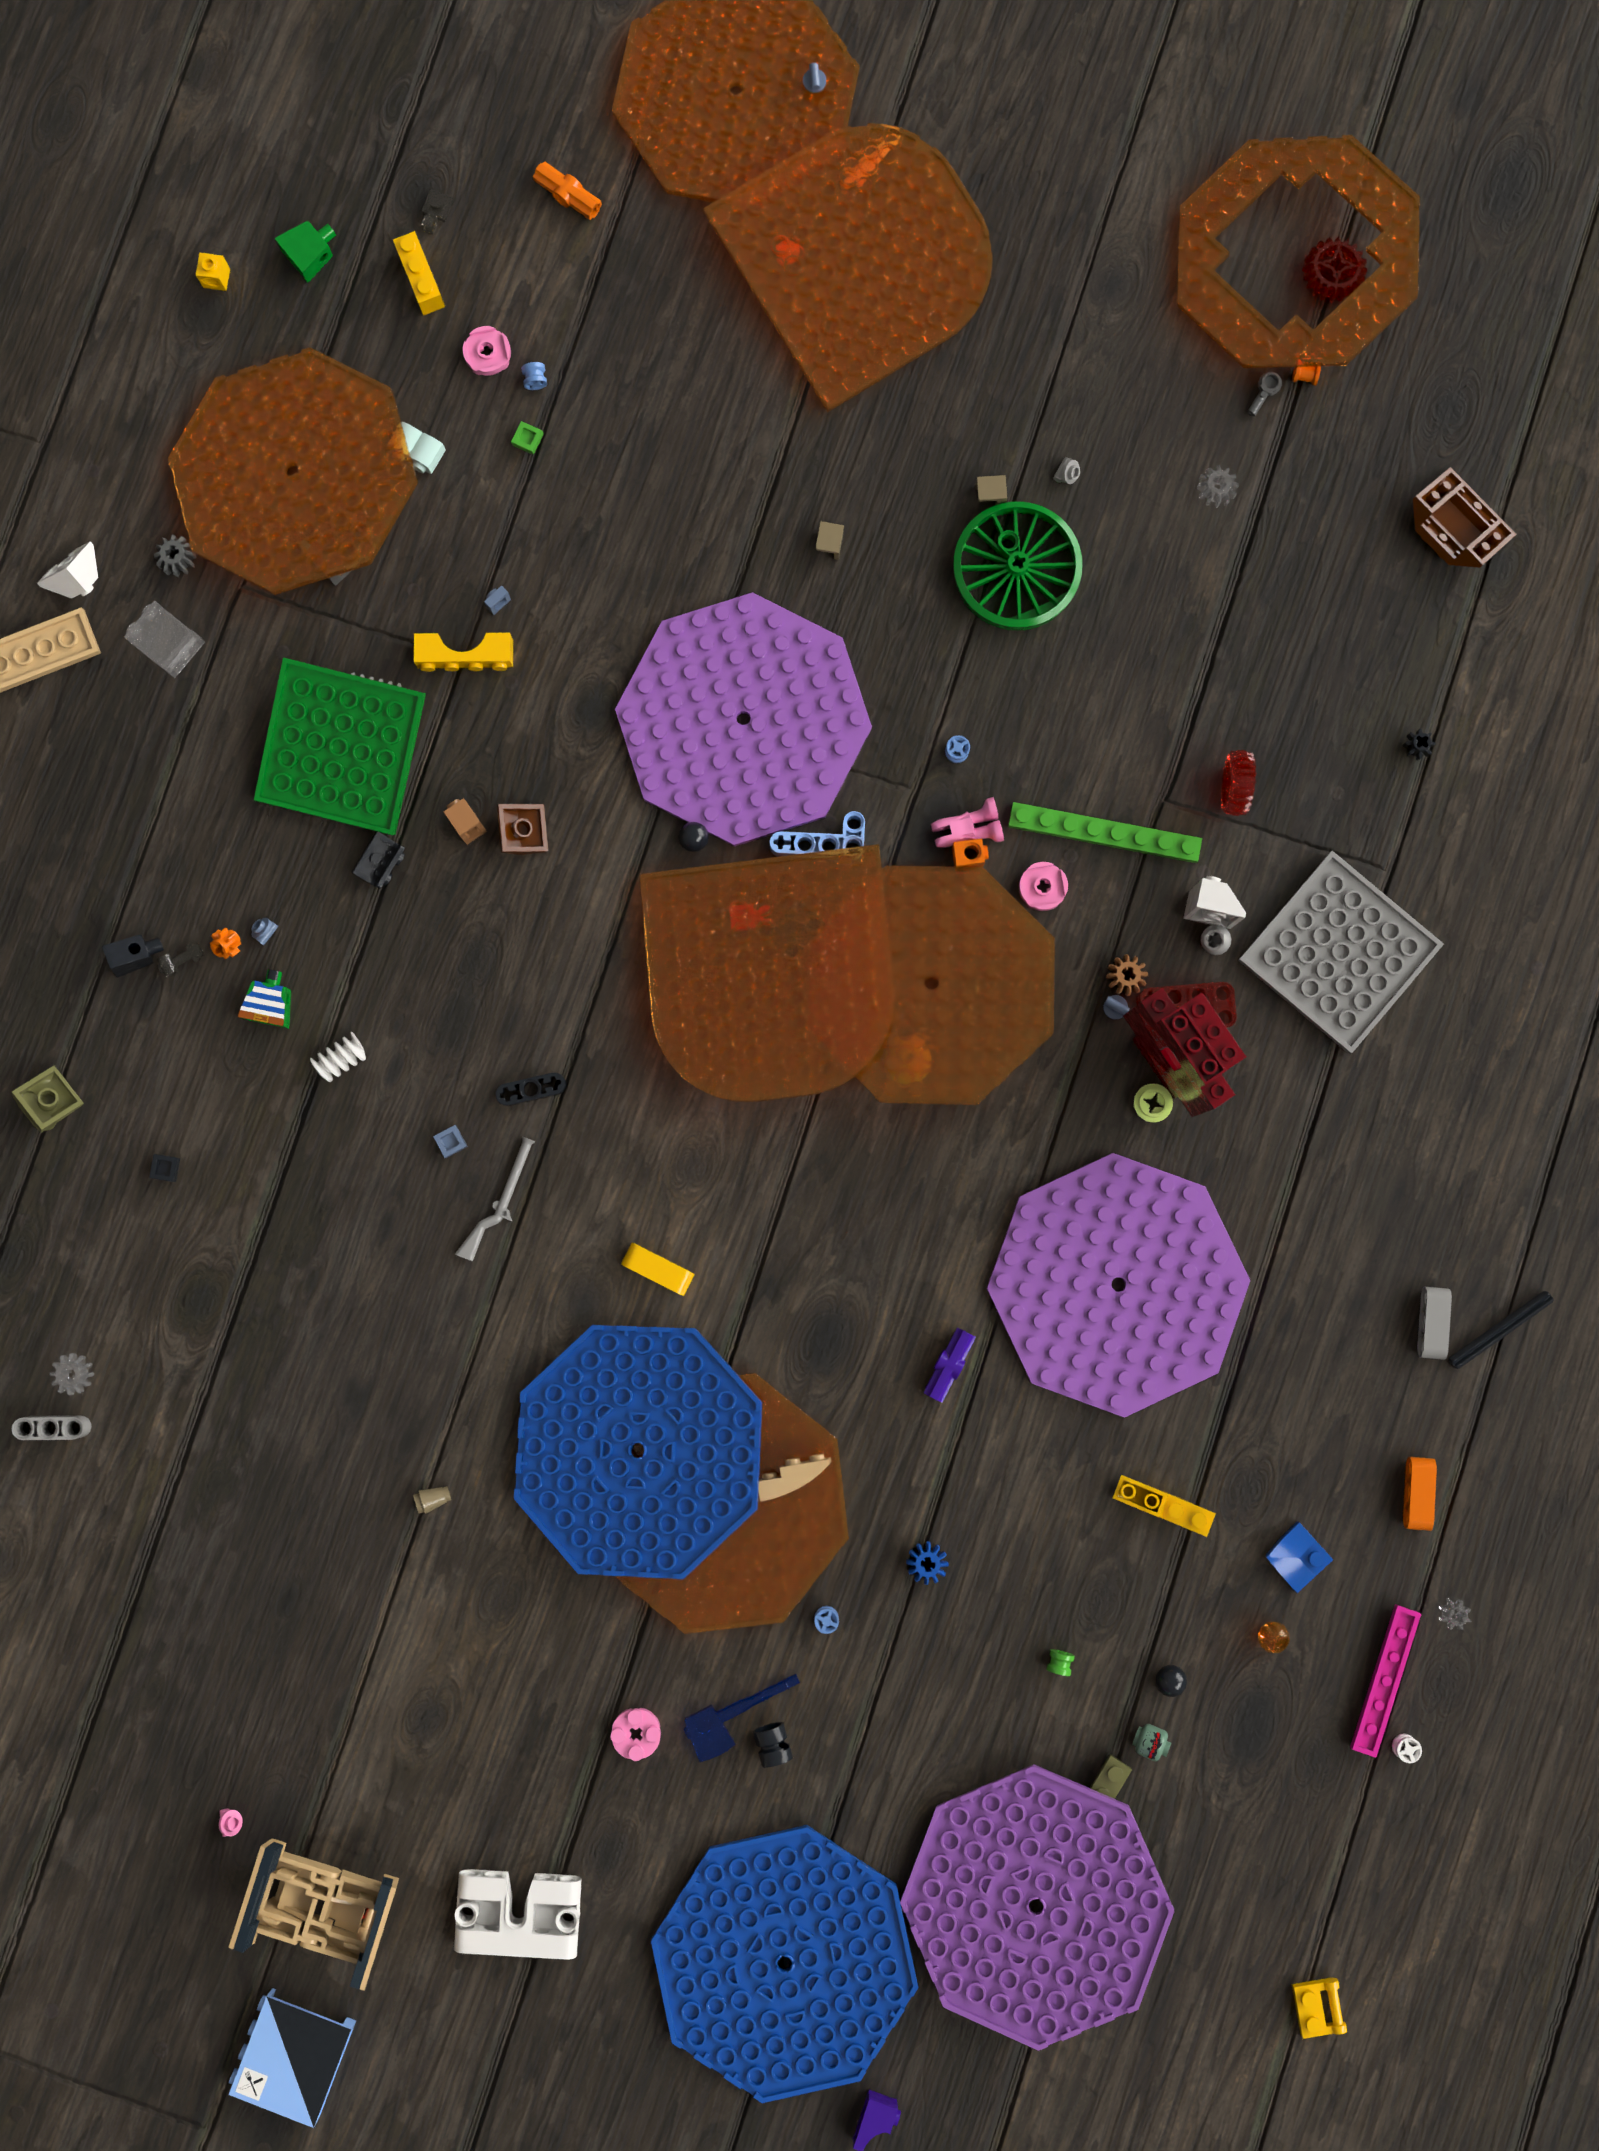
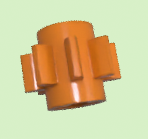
M224 928L222 931L218 929L211 935L214 939L210 942L211 950L216 956L227 959L229 956L233 958L240 952L237 948L241 945L240 937L235 931Z

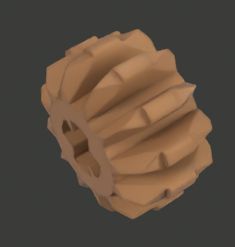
M1126 954L1123 956V961L1117 957L1114 959L1116 965L1110 964L1108 966V969L1113 973L1107 974L1106 978L1114 979L1109 984V987L1113 988L1117 985L1116 994H1120L1123 989L1126 996L1131 995V989L1137 994L1140 992L1139 986L1144 987L1146 985L1145 980L1141 978L1147 977L1148 972H1141V969L1145 967V963H1141L1139 966L1136 965L1138 957L1135 956L1130 962L1129 955ZM1128 970L1130 971L1129 976L1131 978L1125 980L1123 973Z

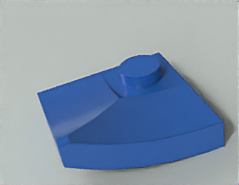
M1298 1521L1265 1555L1269 1563L1296 1593L1333 1561L1330 1555Z

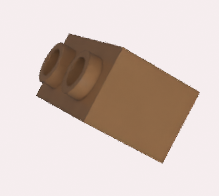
M464 798L462 800L456 799L448 804L447 810L444 813L467 845L487 832Z

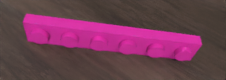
M1397 1604L1394 1606L1350 1745L1352 1750L1375 1758L1377 1757L1421 1617V1613Z

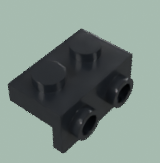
M376 831L351 872L380 889L391 880L392 874L390 872L395 865L398 866L405 856L403 853L405 847Z

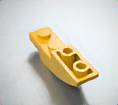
M1121 1475L1113 1495V1499L1206 1537L1216 1515L1212 1511Z

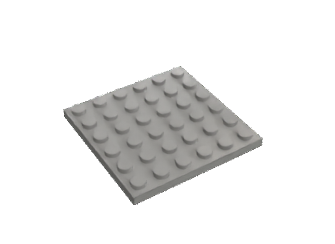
M1331 851L1238 961L1348 1054H1352L1444 943L1335 852Z

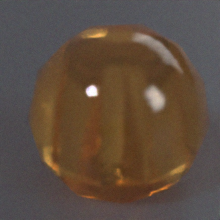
M1267 1622L1258 1632V1641L1261 1647L1268 1653H1280L1287 1648L1290 1642V1634L1287 1628L1280 1622Z

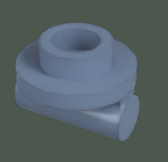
M817 63L809 64V70L803 76L805 89L812 93L820 92L826 86V76L819 70Z
M268 918L258 919L252 925V937L262 945H265L279 926Z
M1119 995L1108 996L1103 1005L1106 1016L1115 1020L1122 1018L1130 1009L1126 1000Z

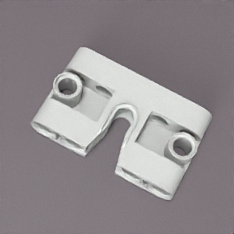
M474 1869L460 1871L457 1908L454 1914L456 1920L454 1951L464 1954L549 1959L576 1958L582 1879L574 1875L535 1873L525 1902L524 1917L516 1918L512 1914L513 1896L508 1871ZM469 1907L474 1914L466 1915L463 1913L462 1908ZM570 1913L573 1915L574 1920L566 1921L563 1919L562 1914Z

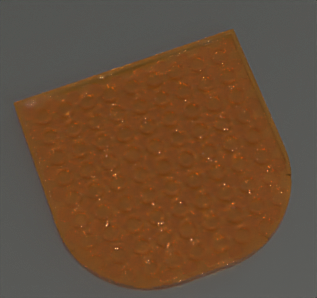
M868 123L867 126L853 128L848 126L833 131L703 208L705 216L828 412L957 334L971 320L980 307L991 277L992 252L988 228L982 214L955 170L937 148H932L921 140L919 135L892 125Z
M879 844L640 874L653 1029L658 1044L668 1062L687 1082L709 1095L736 1102H759L803 1097L830 1091L845 1084L864 1070L874 1059L891 1027L895 1004Z

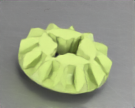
M1147 1084L1141 1087L1134 1096L1133 1107L1137 1115L1146 1122H1159L1170 1114L1173 1107V1099L1170 1092L1162 1085ZM1157 1094L1156 1102L1163 1107H1154L1149 1113L1150 1105L1144 1099L1151 1100Z

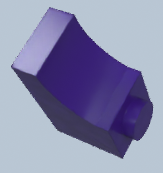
M868 2089L853 2136L854 2150L864 2151L865 2146L873 2137L881 2133L890 2134L893 2125H898L901 2110H898L897 2099Z

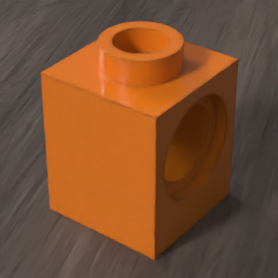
M982 839L953 842L952 853L955 870L983 867L985 860L989 859L988 847L983 845ZM967 849L975 850L977 858L968 859L964 851Z

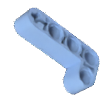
M849 812L843 820L842 834L776 832L770 838V850L773 855L781 858L855 861L863 854L865 819L859 812ZM851 819H855L860 822L861 826L858 829H851L847 823ZM779 840H783L785 844L783 849H778L776 845ZM791 840H794V850H791ZM801 841H808L811 844V848L807 851H802L799 849L798 844ZM825 842H832L835 845V849L832 852H826L823 850L822 845ZM849 843H856L859 846V851L850 853L847 851L846 846Z

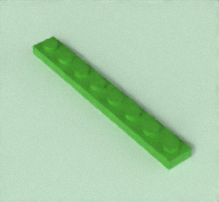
M1016 802L1012 804L1008 824L1010 828L1192 863L1198 862L1202 838Z

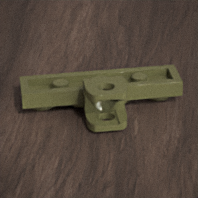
M1110 1754L1090 1789L1115 1799L1131 1773L1132 1768Z

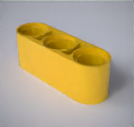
M633 1242L621 1262V1265L682 1296L685 1295L695 1275Z

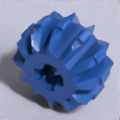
M926 1541L925 1549H922L921 1544L917 1543L916 1547L919 1552L916 1553L910 1549L909 1554L914 1559H906V1564L914 1565L908 1569V1573L914 1574L917 1572L914 1578L916 1582L920 1581L922 1576H924L925 1585L929 1584V1577H932L933 1581L937 1583V1573L941 1576L946 1575L945 1571L940 1567H948L949 1563L941 1560L947 1554L945 1551L938 1553L940 1549L938 1544L931 1550L930 1541ZM925 1557H930L931 1562H934L933 1565L929 1564L930 1568L925 1569L921 1563L922 1560L925 1561Z

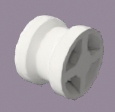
M1399 1734L1392 1742V1751L1402 1761L1414 1763L1421 1757V1745L1410 1735Z

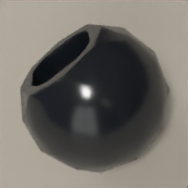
M688 822L679 831V843L687 851H700L708 843V831L701 823Z
M1167 1665L1158 1671L1156 1686L1163 1695L1176 1697L1181 1695L1186 1689L1187 1677L1180 1667Z

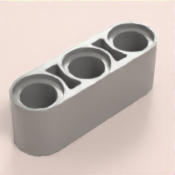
M1424 1286L1422 1289L1417 1345L1420 1358L1441 1360L1447 1358L1452 1301L1451 1290L1448 1288Z
M81 1415L28 1416L17 1419L12 1425V1434L19 1440H73L85 1437L91 1431L90 1420ZM50 1421L53 1422L56 1427L54 1434L50 1433L48 1430V1424L50 1423ZM75 1421L80 1425V1432L78 1434L72 1428ZM25 1422H28L31 1426L29 1434L25 1433L23 1429Z

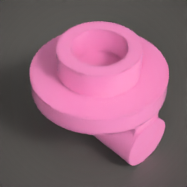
M229 1808L220 1810L219 1830L222 1836L236 1835L242 1827L241 1814Z

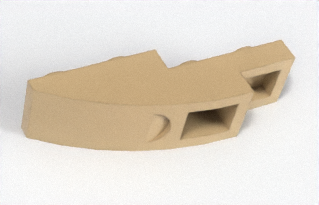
M824 1454L809 1456L810 1460L800 1462V1458L785 1460V1464L781 1465V1475L777 1476V1472L762 1474L763 1478L759 1479L760 1502L786 1495L809 1483L831 1463V1457L825 1458Z

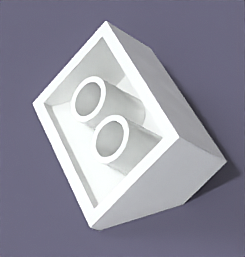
M1206 876V879L1202 878L1189 891L1183 919L1210 925H1222L1225 928L1231 929L1245 918L1246 912L1227 883L1221 882L1220 878Z

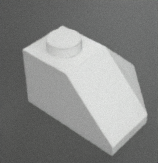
M91 542L76 548L68 554L69 557L64 559L59 565L56 564L49 569L37 584L44 589L71 599L80 594L85 596L90 593L94 588L92 584L98 578L94 545Z

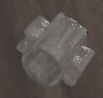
M1447 1599V1604L1444 1607L1439 1606L1443 1615L1439 1617V1620L1442 1622L1448 1621L1447 1628L1452 1630L1454 1625H1456L1459 1629L1463 1630V1625L1466 1622H1471L1468 1618V1613L1471 1609L1468 1607L1462 1608L1464 1601L1458 1599L1454 1604L1452 1600Z

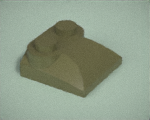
M55 1066L50 1067L12 1091V1096L19 1108L41 1133L51 1130L57 1122L84 1105L83 1101Z

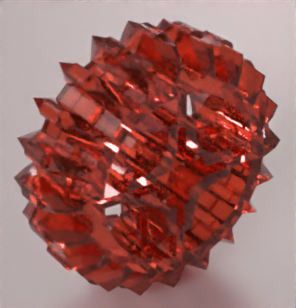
M1338 236L1333 242L1329 237L1325 243L1320 240L1316 247L1313 246L1310 249L1309 254L1304 259L1305 264L1302 267V272H1305L1303 281H1309L1307 289L1314 288L1313 296L1319 293L1321 294V301L1329 297L1330 303L1334 302L1335 298L1341 302L1345 297L1349 299L1360 290L1361 285L1365 282L1368 268L1365 267L1367 259L1361 258L1363 250L1356 251L1357 243L1350 246L1349 238L1341 242ZM1332 256L1330 260L1318 262L1320 259L1324 257ZM1346 277L1352 278L1345 283L1338 284V281L1341 279H1346Z
M1245 750L1231 751L1225 760L1222 775L1221 806L1226 814L1232 816L1246 815L1252 806L1256 783V760L1251 752Z

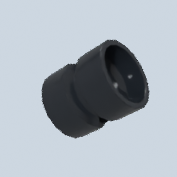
M784 1722L770 1723L753 1731L756 1746L761 1747L758 1754L762 1767L778 1766L793 1759L790 1744L785 1742L787 1733Z

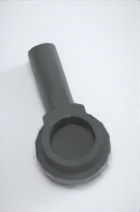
M1266 372L1259 378L1258 388L1260 392L1247 411L1249 415L1255 417L1266 398L1280 391L1282 380L1277 373Z

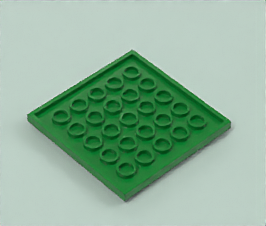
M283 658L254 800L395 835L426 693Z

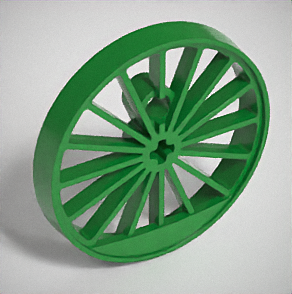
M1006 502L992 506L978 514L962 532L954 554L955 582L966 606L984 622L1006 630L1033 629L1053 620L1066 608L1074 597L1082 575V554L1079 543L1071 528L1051 510L1029 502ZM1017 513L1034 516L1021 552ZM1013 514L1014 531H1003L997 516ZM990 519L993 521L999 534L997 544L978 528ZM1037 519H1043L1051 524L1053 527L1025 554ZM1055 530L1066 541V543L1029 558ZM972 533H976L1001 557L968 546L966 542ZM1009 539L1014 543V546L1012 548H1005L1001 542ZM1066 548L1070 549L1073 562L1034 563ZM966 551L998 564L961 565L962 552ZM1014 562H1016L1018 565L1022 564L1021 569H1019L1018 566H1013ZM1073 569L1072 583L1036 570ZM1000 571L966 586L962 572ZM1005 576L980 603L969 592ZM1032 576L1066 588L1069 591L1055 598ZM1011 578L998 614L996 615L983 607L985 603ZM1015 579L1017 615L1005 618L1001 616V613ZM1020 580L1034 608L1022 614ZM1027 581L1041 592L1049 602L1038 606Z

